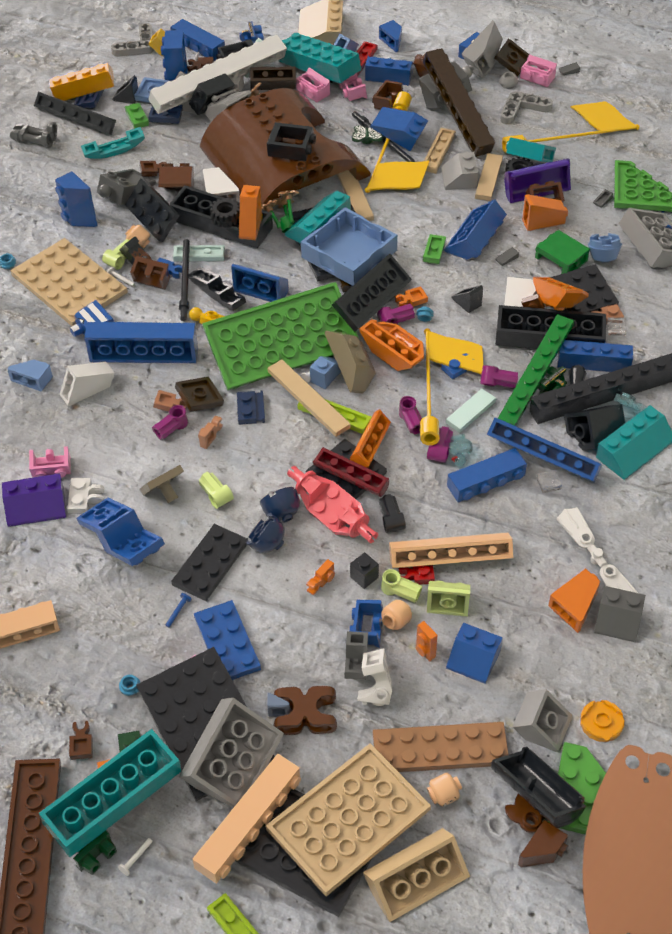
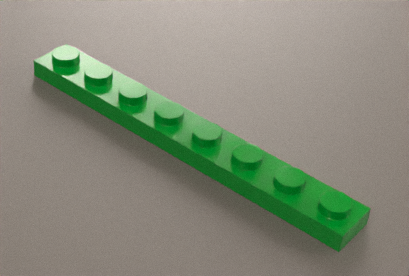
M557 314L498 419L514 426L518 424L531 401V397L534 396L573 327V320Z

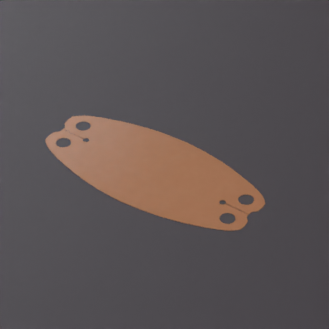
M627 745L616 755L599 787L590 813L583 851V895L589 934H672V756L663 752L648 754L638 746ZM633 755L638 758L639 766L636 769H631L626 765L625 760L628 756ZM659 763H665L669 766L670 773L668 776H661L657 773L656 766ZM646 775H647V778L649 779V782H648V783H645V782L643 781V779L646 777Z

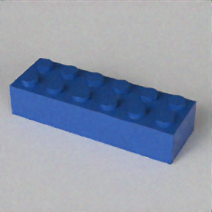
M87 322L84 338L90 362L197 363L198 342L195 323Z

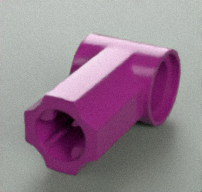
M407 304L394 309L383 307L377 312V317L380 322L398 325L400 322L415 318L413 306Z
M483 365L480 384L509 388L516 387L518 372Z
M404 396L400 399L399 416L404 420L410 433L414 435L419 434L422 417L416 407V400L411 396Z
M181 405L173 406L169 411V415L152 427L153 432L160 440L165 439L177 429L180 430L187 427L186 409Z
M442 426L439 428V442L435 445H429L427 459L446 463L453 431L449 427Z

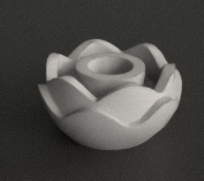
M505 72L501 75L499 83L503 88H514L518 84V78L513 72Z

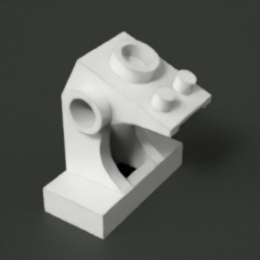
M379 649L363 653V675H371L376 683L371 688L358 691L357 700L362 701L363 705H367V702H371L376 706L389 705L393 683L386 662L385 650Z

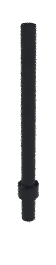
M356 111L352 113V116L361 126L366 128L371 126V123L365 116H361ZM382 135L381 141L385 143L387 137ZM389 139L388 147L406 162H415L411 156Z
M188 239L183 240L181 300L179 301L180 320L182 321L187 320V311L189 310L190 240Z

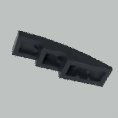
M202 267L189 274V279L223 306L234 311L246 303L245 296L234 292L233 286L222 282L220 275Z

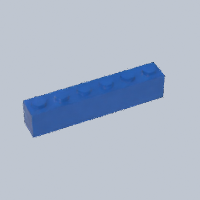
M494 417L487 433L489 437L593 483H595L602 464L496 417Z

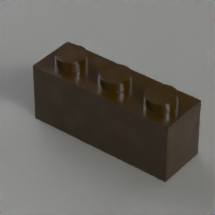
M250 67V90L258 83L262 84L257 90L296 89L295 67Z

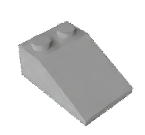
M251 91L232 93L221 97L217 102H211L207 106L206 116L212 122L218 114L229 106L249 98Z

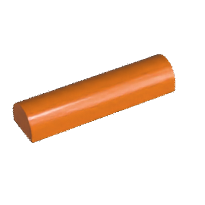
M380 409L374 412L350 457L351 461L366 468L369 467L391 424V421Z

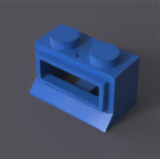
M357 600L356 608H352L354 624L350 625L349 630L352 632H364L362 631L364 615L373 616L371 632H368V645H374L380 648L383 625L381 617L383 610L382 601Z

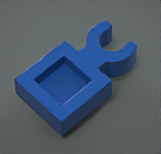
M159 257L157 261L169 264V275L179 279V272L182 273V266H175L173 261Z
M456 359L450 360L449 366L441 365V370L452 380L467 372V370L459 368L460 362Z

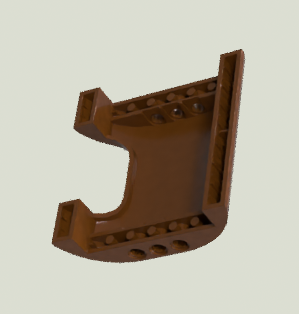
M289 88L266 91L229 106L209 124L200 143V148L214 167H219L239 188V195L243 185L260 186L262 205L267 204L270 200L281 197L278 196L279 192H285L286 190L289 192L292 190L297 191L347 170L358 181L371 176L368 168L347 145L324 137L314 128L325 123V119L302 93ZM275 122L313 127L314 134H316V142L312 144V153L308 155L306 161L268 157L267 141ZM282 138L280 142L302 145L304 140Z

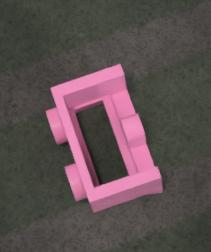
M529 54L527 61L521 67L520 78L548 87L555 78L557 63Z
M308 68L305 74L296 78V89L315 102H319L330 95V80L313 69Z
M357 73L342 83H338L344 97H348L349 101L361 97L367 99L366 86L362 84L361 77L358 78Z
M68 446L64 447V455L55 456L52 449H47L46 457L36 458L34 451L29 450V470L32 478L59 473L61 478H63L67 474H71V456Z

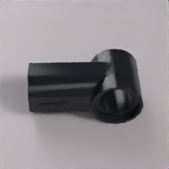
M391 494L384 495L379 499V505L383 515L385 532L406 529L404 514L399 510L396 497Z

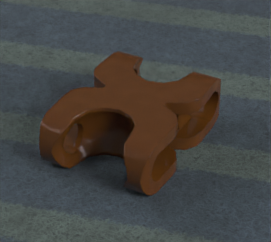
M312 686L308 689L306 695H303L298 687H282L274 691V695L289 702L290 709L293 710L290 714L279 716L274 721L273 726L282 731L284 735H298L302 732L304 726H307L313 734H329L336 731V718L333 715L322 714L318 711L321 706L331 705L335 702L336 690L333 687Z

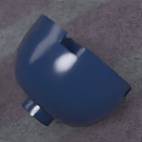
M294 487L276 490V494L272 497L268 494L260 500V505L265 515L272 513L282 523L292 520L293 515L297 513L300 507V499Z
M272 513L266 515L268 519L265 522L261 519L248 536L251 541H246L247 545L257 552L269 553L274 549L279 550L284 544L282 539L285 535V528L283 523Z

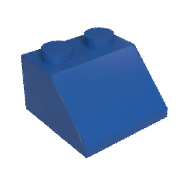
M463 622L455 638L446 669L486 684L501 652L503 637Z

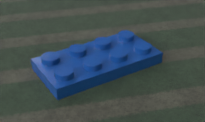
M233 600L193 613L207 650L212 647L216 649L232 680L261 670V665Z

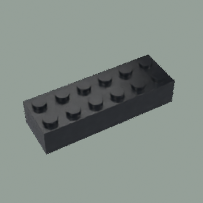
M186 185L170 202V205L180 215L176 222L257 249L273 229L272 213L262 210V221L256 240L239 239L238 222L235 226L223 228V226L218 227V224L214 225V222L211 220V204L213 205L214 201L217 202V199L222 200L224 197Z
M499 305L495 345L538 349L557 314L574 321V325L565 340L605 343L606 314Z

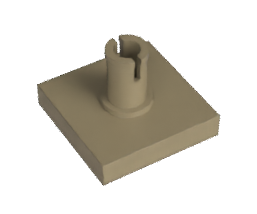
M178 465L149 481L140 488L141 493L145 495L156 488H160L167 503L177 499L178 496L170 482L184 472L181 465Z

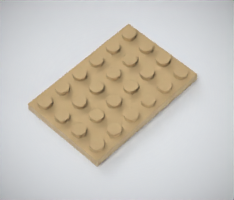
M66 238L10 270L11 275L71 326L76 325L75 313L94 300H97L105 308L128 293L127 287L107 273V271Z
M370 743L266 825V830L321 892L328 896L429 812L431 805Z

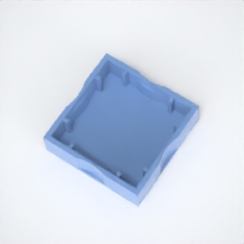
M345 207L329 219L324 226L315 230L301 241V255L303 259L353 286L388 254L393 255L397 251L398 235L366 220L363 216Z

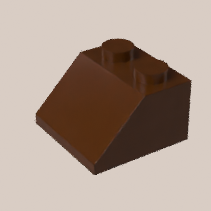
M164 163V167H160L158 187L194 186V166H190V163H180V166H174L173 163Z

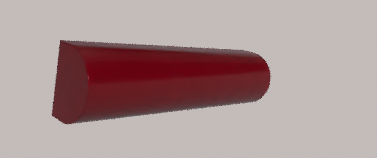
M322 447L313 461L314 466L376 496L382 497L388 489L389 478Z

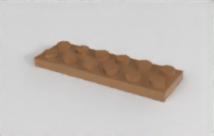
M504 722L373 730L374 748L398 772L491 767L493 759L508 755Z

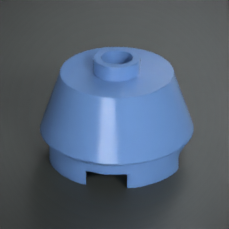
M608 233V236L600 237L599 234H594L590 236L588 247L594 260L609 262L617 259L622 243L619 235Z

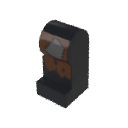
M136 236L119 249L132 265L136 256L151 259L138 243L139 240Z

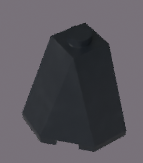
M622 404L564 414L566 432L570 437H574L579 442L578 446L582 450L598 449V444L625 423Z

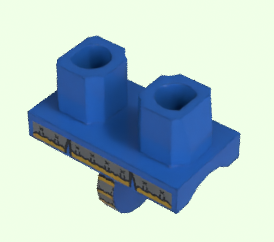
M252 21L248 22L249 30H243L239 35L241 41L251 39L255 43L258 38L264 40L261 25L253 26Z

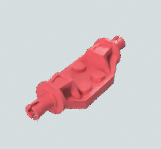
M296 466L291 467L294 473L290 469L288 470L287 475L297 482L296 491L301 495L307 511L335 535H346L351 538L361 535L369 543L374 542L372 537L377 539L378 533L368 526L370 519L365 514L361 503L334 481L318 476L314 471H308L304 474Z

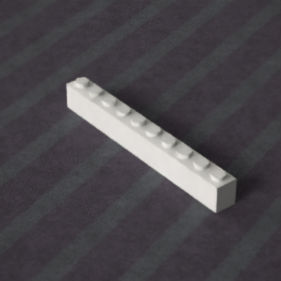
M278 35L269 36L261 42H256L250 47H244L236 53H231L223 59L220 58L212 64H206L203 68L193 70L185 76L181 75L176 80L168 81L160 87H154L150 91L149 101L157 113L160 114L191 100L199 83L225 73L233 81L250 73V67H264L283 58L287 47Z

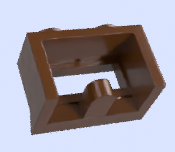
M386 80L376 94L373 95L372 103H374V108L379 110L382 107L392 108L397 94L403 92V84Z
M548 181L545 185L540 186L539 184H533L526 190V195L553 191L554 198L551 199L561 200L562 203L565 201L561 182Z
M136 256L130 271L134 282L166 290L170 280L169 264Z

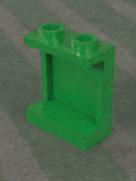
M557 230L544 241L537 244L535 258L540 259L542 256L548 258L562 267L561 274L577 270L588 262L590 248L562 231Z

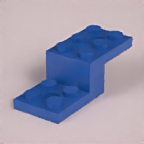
M106 498L76 518L79 525L97 534L106 553L131 566L140 564L144 558L158 552L160 547L165 545L162 537L143 529L134 509L111 498Z

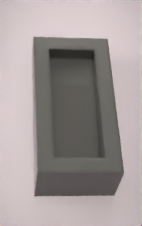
M575 62L560 67L559 72L562 76L580 72V66Z
M604 189L593 201V204L602 208L613 198V193Z
M511 247L496 257V261L501 266H504L519 258V252Z

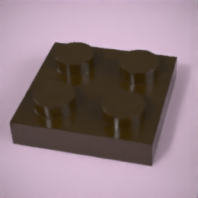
M508 38L494 59L518 77L521 73V67L527 61L529 54Z
M209 376L179 381L175 384V389L189 412L223 406L224 399Z

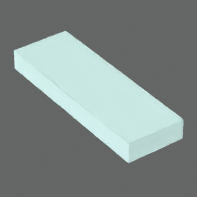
M175 245L173 260L182 261L183 245ZM190 245L189 261H224L225 246Z
M484 389L479 390L446 419V424L461 433L496 402V397Z

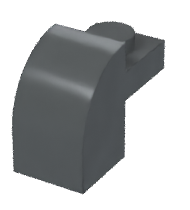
M347 631L344 679L366 680V676L362 672L363 653L368 652V632Z

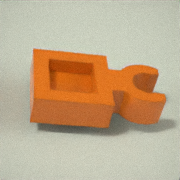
M420 286L405 291V295H396L395 302H399V307L411 304L414 307L427 303L428 296Z
M327 559L315 572L314 578H311L306 584L309 587L307 592L314 595L319 587H323L327 582L332 581L335 576L334 563Z

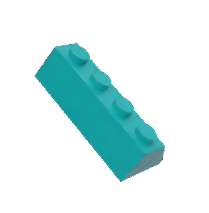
M335 191L324 197L284 233L285 236L301 243L302 240L324 226L329 219L346 207L351 210L350 196Z
M649 405L598 444L596 458L623 480L627 479L672 444V430L665 415Z

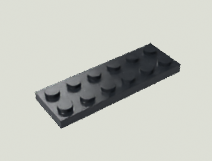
M388 254L337 299L332 306L351 329L356 332L412 279L395 258Z

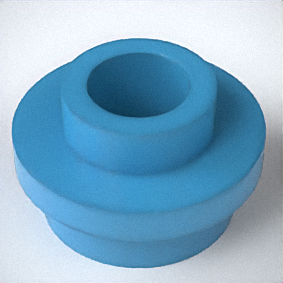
M6 253L0 256L1 268L10 269L15 266L16 259L12 254Z
M423 306L417 309L416 315L418 320L428 322L434 316V311L429 307Z
M134 675L124 676L119 683L121 693L127 696L136 694L138 692L136 684H139L140 680Z

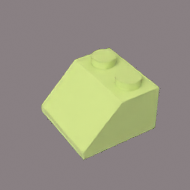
M429 581L427 613L468 617L470 585Z

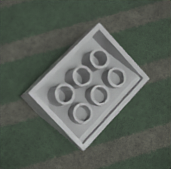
M628 208L618 224L623 229L622 231L631 239V243L638 248L639 253L644 256L649 266L653 268L672 266V229L666 228L667 225L672 227L671 220L665 213Z
M235 698L221 699L179 777L196 789L234 808L265 770L284 733Z

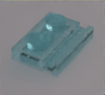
M624 392L622 395L616 394L614 401L636 411L641 412L647 408V406L637 403L634 396Z

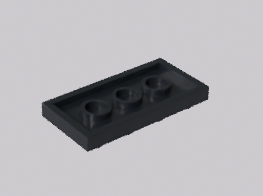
M143 178L139 180L125 204L134 216L160 242H164L180 216Z
M214 523L171 580L172 586L207 601L247 546L246 541H248V538Z

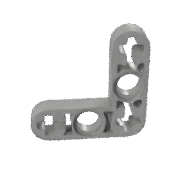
M150 23L139 25V41L112 44V55L120 57L152 53L154 49L148 45L153 36L152 25Z
M517 91L511 92L502 109L500 121L503 124H512L520 107L540 112H550L553 101L547 97Z

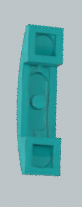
M141 127L126 131V137L98 146L96 141L81 145V149L85 158H108L131 150L145 139Z

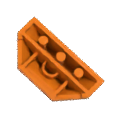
M533 277L537 294H539L543 303L546 304L545 306L554 307V310L572 308L589 297V293L553 278Z
M371 319L359 328L371 352L397 371L410 369L424 359L423 342L397 324L377 322V320Z

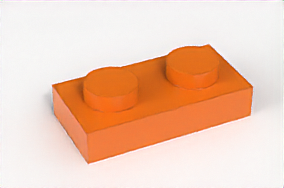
M422 621L417 625L416 650L430 662L436 658L438 635L425 621Z

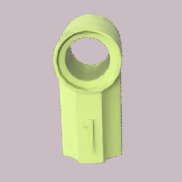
M129 240L123 241L114 250H106L102 261L116 270L121 269L126 257L119 249Z
M213 472L202 474L199 484L208 494L211 504L216 509L234 500L230 488L226 484L222 485Z
M393 569L386 570L382 576L381 590L384 594L389 596L398 595L411 602H417L422 591L421 585L401 577L399 572Z

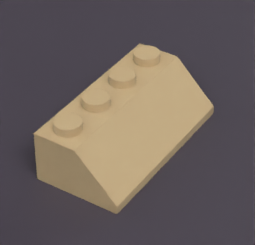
M443 828L363 872L372 895L389 922L470 877L454 835Z

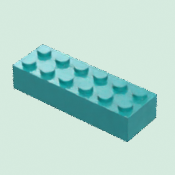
M293 33L289 38L282 40L287 50L285 56L278 60L280 63L306 72L308 68H311L323 77L337 83H342L361 70L359 53L352 50H347L300 33Z
M151 729L39 812L42 823L66 854L72 857L181 773L180 761Z

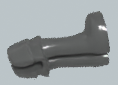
M49 122L46 129L35 128L28 124H16L10 133V138L24 144L30 141L44 147H52L53 141L57 138L56 122Z

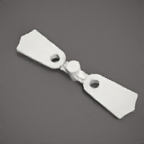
M578 507L564 509L557 517V521L580 547L588 549L591 553V563L601 567L600 576L605 585L638 593L615 566L608 564L604 559L603 550L595 546V538ZM586 536L589 540L585 541L582 537ZM606 570H611L613 574H607Z

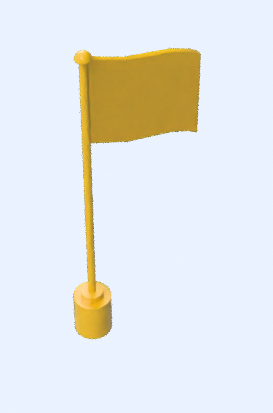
M399 92L392 109L408 111L412 101L411 95L407 92ZM386 138L365 192L369 193L372 190L382 189L409 190L420 188L430 160L422 162L380 163L389 139Z
M606 101L573 105L570 108L578 112L598 131L526 140L523 135L507 136L502 138V149L504 153L507 152L506 144L510 137L535 143L631 129L639 130L640 126L626 119L614 106Z
M426 328L424 334H426L427 416L420 421V440L425 445H435L439 442L440 437L439 421L436 417L431 416L430 361L449 366L450 360L456 359L460 362L459 368L481 374L483 351L482 346L479 344L446 337L431 332L430 329Z

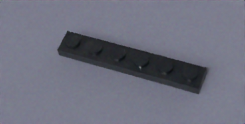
M38 92L34 107L112 135L116 123L115 119Z

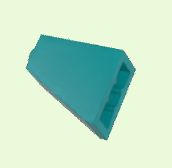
M510 137L506 144V153L547 163L553 162L556 147Z

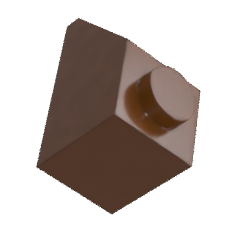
M544 820L520 854L518 865L520 867L554 863L558 856L562 858L569 846L566 844L568 835Z

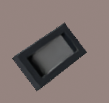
M135 75L117 89L112 100L135 104L134 95L138 89L137 77Z
M479 285L463 289L451 297L466 312L470 313L482 306L483 286Z

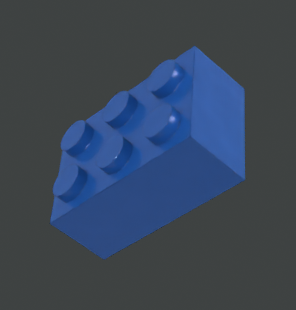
M165 30V37H162L161 55H164L163 68L166 69L164 78L168 81L175 80L180 71L185 74L188 72L183 30Z

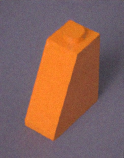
M243 185L240 194L239 239L256 240L262 221L260 186Z
M529 194L525 195L522 221L527 231L565 224L568 209L564 207L561 200Z
M585 568L550 595L548 606L577 633L581 631L598 594L600 585L598 577Z

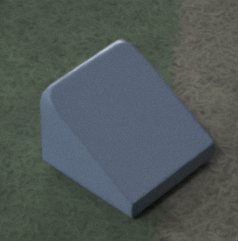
M268 693L267 708L269 717L290 714L289 702L272 693Z

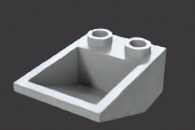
M493 20L462 53L468 65L462 69L469 78L474 73L483 79L494 66V57L499 52L503 38Z

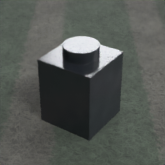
M364 552L350 563V578L365 589L379 578V564Z

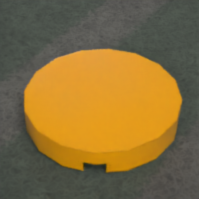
M601 700V702L592 701L584 707L580 716V725L583 732L589 738L599 742H609L620 736L624 728L623 713L614 703L607 700Z

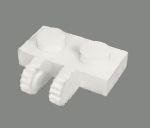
M71 478L67 505L68 514L85 513L88 511L89 504L102 502L104 497L100 494L104 493L105 487L101 484L91 485L90 478Z

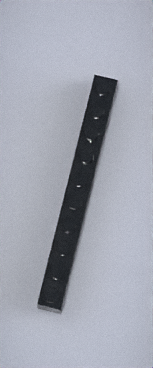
M672 353L532 396L529 412L536 423L541 424L563 417L566 413L582 411L671 383Z

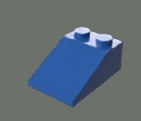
M382 107L370 128L411 151L428 120L415 112Z

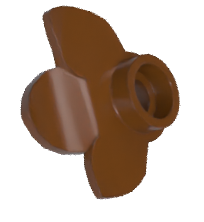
M519 794L515 798L514 805H505L507 817L511 821L520 824V827L528 833H535L542 824V820L545 819ZM527 821H532L534 825L527 823Z

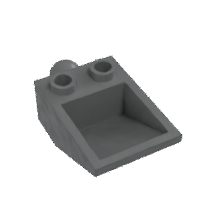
M134 169L107 172L106 174H100L97 193L101 197L107 198L121 206L127 203L141 178L146 179L151 186H154L156 181L147 176H141V173Z

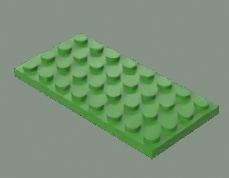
M333 282L203 323L202 327L227 391L271 377L268 373V367L280 360H283L292 369L314 363L320 356L333 357L334 354L324 334L325 331L342 332L358 337L357 332L351 329L332 306L342 296L337 283Z

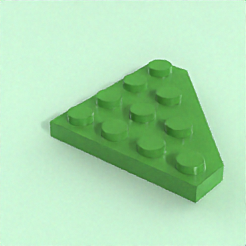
M615 160L614 208L672 212V192L669 191V187L660 181L656 182L653 180L652 175L645 170L636 168V164L632 161Z
M564 742L558 774L585 797L583 804L586 805V808L576 821L560 829L586 835L593 803L606 772L587 747Z

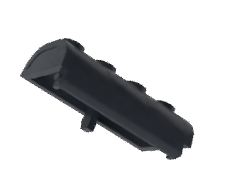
M523 747L522 751L492 760V770L555 828H561L573 823L585 810L586 805L583 804L585 797L529 747Z

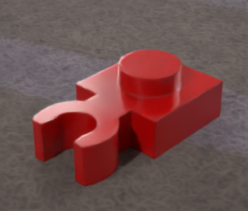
M433 565L412 566V569L399 567V574L406 575L401 577L407 580H414V583L419 585L435 581Z

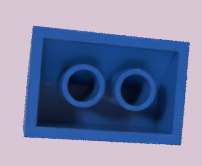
M368 57L365 64V81L384 83L386 80L409 86L414 71V64L412 61Z
M72 171L55 179V190L59 197L58 204L62 210V219L71 226H98L90 187Z
M231 265L233 289L235 292L269 302L285 298L289 292L287 278L242 265Z

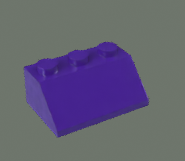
M60 473L2 482V498L8 527L66 518L64 486Z

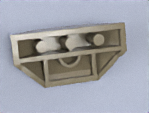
M325 331L324 334L350 393H364L376 372L363 343L354 335Z

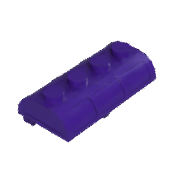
M566 158L505 172V193L509 203L524 201L526 190L533 184H539L540 186L545 185L548 181H555V183L561 182L563 192L571 190L570 159ZM553 191L534 194V196L542 197L554 193Z

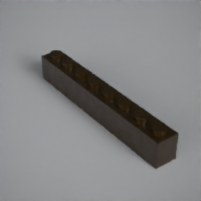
M443 48L426 52L423 64L471 152H474L475 157L491 153L495 140L490 135L487 125L484 124L481 114L475 108V104L470 99L460 77L456 74L454 66L451 65L448 55L445 54Z

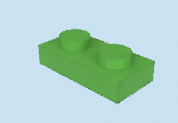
M140 103L125 106V112L134 129L149 126V120Z
M429 235L423 255V262L440 264L446 236Z

